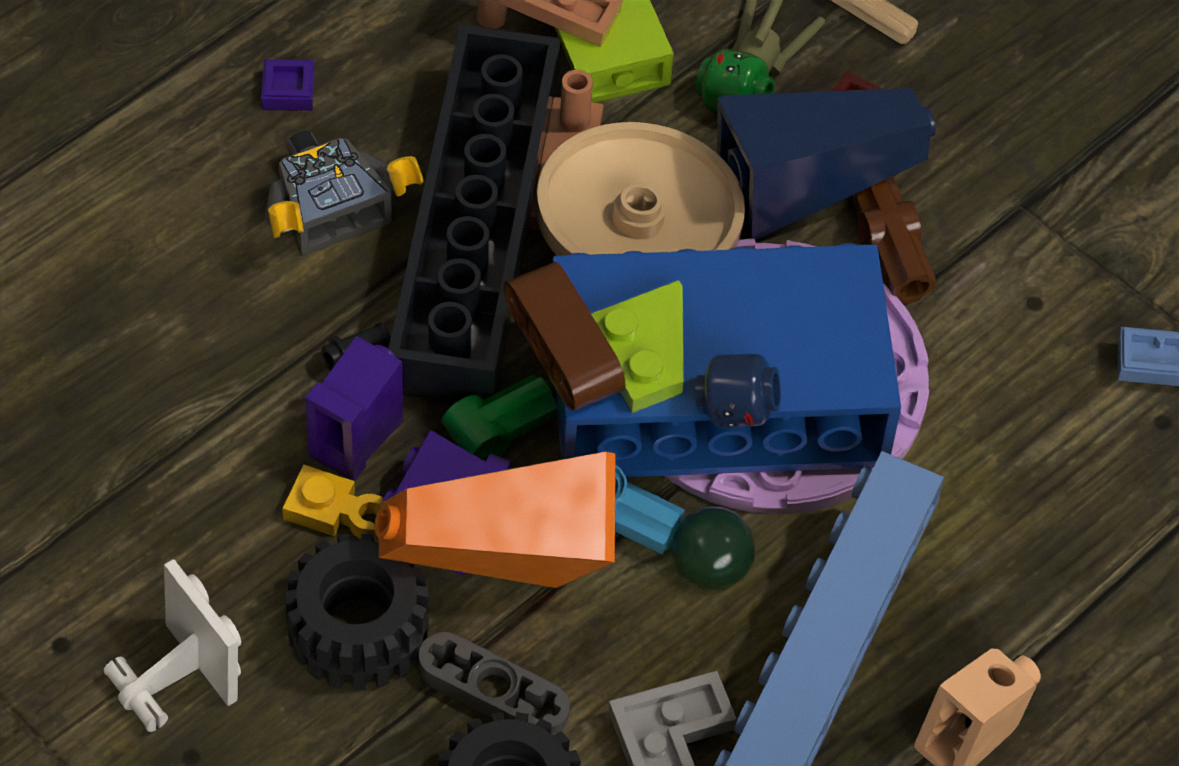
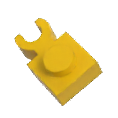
M303 465L282 508L283 520L331 536H335L340 524L348 526L353 535L361 539L362 533L374 534L375 540V523L363 520L362 517L366 514L377 515L383 497L376 494H363L356 497L354 496L355 481Z

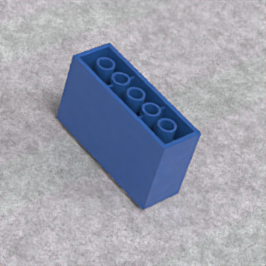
M845 243L838 246L821 247L791 245L784 248L765 249L736 247L730 250L697 251L694 249H682L676 252L643 253L640 251H628L622 254L589 255L587 253H573L566 256H553V262H558L565 270L590 313L677 280L683 286L684 382L682 394L632 413L620 392L578 410L571 411L567 408L556 390L561 460L600 452L615 453V465L622 469L626 477L848 469L863 468L864 466L873 468L881 451L888 454L892 453L901 411V401L877 245ZM759 354L766 358L770 367H777L781 383L780 408L778 412H771L768 421L764 425L718 427L711 422L706 409H699L697 407L695 399L697 375H705L708 363L714 356Z

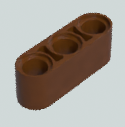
M553 262L504 282V295L514 320L568 409L575 411L625 390L624 372L615 352L565 270L558 262Z

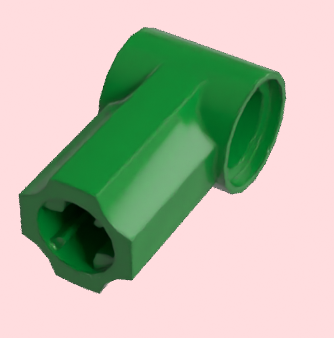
M531 375L484 400L478 395L462 398L447 410L441 423L457 446L486 462L490 454L501 457L510 447L511 441L557 418L558 406L554 401L551 389L543 378Z

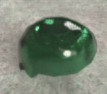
M702 507L685 516L673 534L669 547L677 573L702 589L724 590L742 581L755 560V544L750 528L736 512L724 507Z

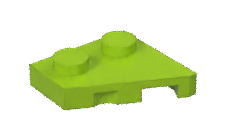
M679 280L591 313L621 364L626 388L620 393L632 413L682 394L684 382L683 286Z

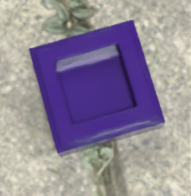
M264 59L261 96L262 110L313 111L314 60Z

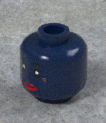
M759 354L716 355L708 363L705 375H697L695 399L697 407L699 409H706L711 422L718 427L762 426L768 421L771 412H778L780 408L781 383L777 367H770L766 358Z

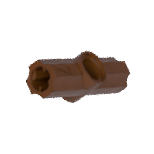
M894 177L887 178L851 195L850 198L857 212V231L861 245H877L881 273L892 295L897 296L902 304L920 301L924 295L934 291L936 278L921 244V225L917 210L911 201H903Z

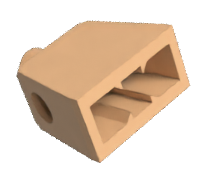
M991 648L939 686L913 747L934 766H977L1019 725L1036 689V684L1041 679L1037 665L1024 655H1018L1011 660L999 649ZM967 717H969L972 720V723L968 728L965 724V720Z

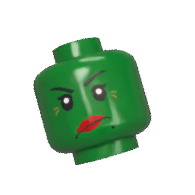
M722 49L716 52L713 57L706 58L699 69L696 81L697 94L702 96L706 109L717 113L718 97L726 95L774 93L775 81L769 77V70L765 60L755 55L731 49Z

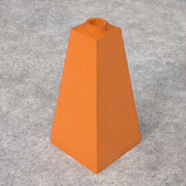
M600 452L407 488L380 503V509L375 519V534L379 538V558L558 588L615 562V453Z

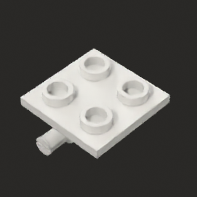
M174 559L164 564L166 626L180 644L139 678L126 663L124 657L115 658L116 665L111 660L104 668L105 675L110 678L120 692L118 695L119 702L126 710H133L148 732L155 731L156 724L161 728L168 720L167 714L162 711L151 695L197 669H200L227 706L235 703L238 699V676L241 674L238 663V646L241 645L240 635L233 622L227 616L219 617L209 605V597L201 581L194 574L187 576Z

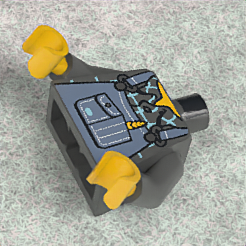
M302 131L293 135L288 140L286 148L290 156L283 158L278 163L279 179L270 185L265 219L271 226L273 238L280 237L282 232L292 230L301 256L392 223L391 190H394L397 196H401L406 193L405 186L410 184L421 185L425 182L415 157H401L388 164L363 150L357 151L348 139L338 138L319 145L312 132Z

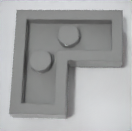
M718 671L609 701L608 709L629 766H695L686 744L732 731L737 721Z

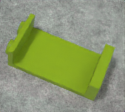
M623 0L621 12L601 47L555 28L570 63L571 70H583L592 77L593 103L671 85L674 53L650 0Z

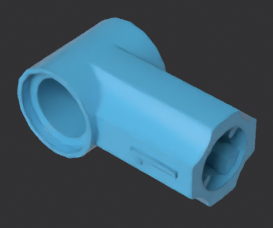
M615 465V532L663 554L673 541L683 520L685 510L627 482L626 475L622 469Z

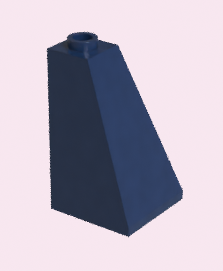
M912 88L743 94L718 97L717 154L731 168L739 182L740 189H742L745 204L743 224L751 239L762 238L928 160L930 137L935 135L933 115L927 106H921Z

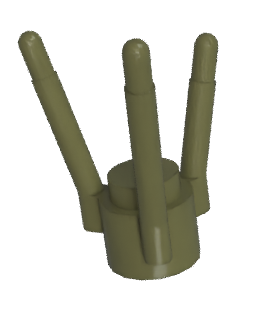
M746 0L737 40L732 50L762 58L767 63L769 73L771 72L774 75H780L786 62L825 24L823 17L816 18L780 52V38L770 28L783 0H771L760 26L755 27L751 31L757 0Z

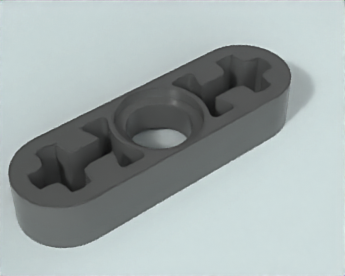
M435 633L426 638L420 646L419 673L422 680L431 688L490 718L491 713L503 712L504 719L515 720L516 712L529 714L528 722L535 725L539 719L534 717V708L541 710L545 704H550L554 707L553 715L546 714L542 719L552 724L551 734L554 736L561 731L564 733L569 723L570 701L566 692L556 684L454 633ZM447 653L454 656V665L446 663L442 669L435 667V658L443 659ZM463 672L469 674L467 683H463ZM496 675L507 680L510 689L503 696L493 698L482 694L477 686L483 678ZM520 690H525V701L519 699L518 707L516 709L513 708L518 701Z

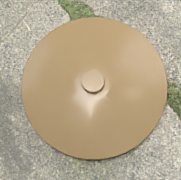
M620 122L605 124L582 131L566 140L550 155L542 168L538 180L535 209L538 226L545 241L557 256H566L573 253L594 255L622 254L628 251H640L643 253L676 252L682 249H694L697 251L730 250L736 248L739 242L744 221L745 204L742 189H740L739 182L731 168L714 150L701 141L681 131L665 126L641 122Z

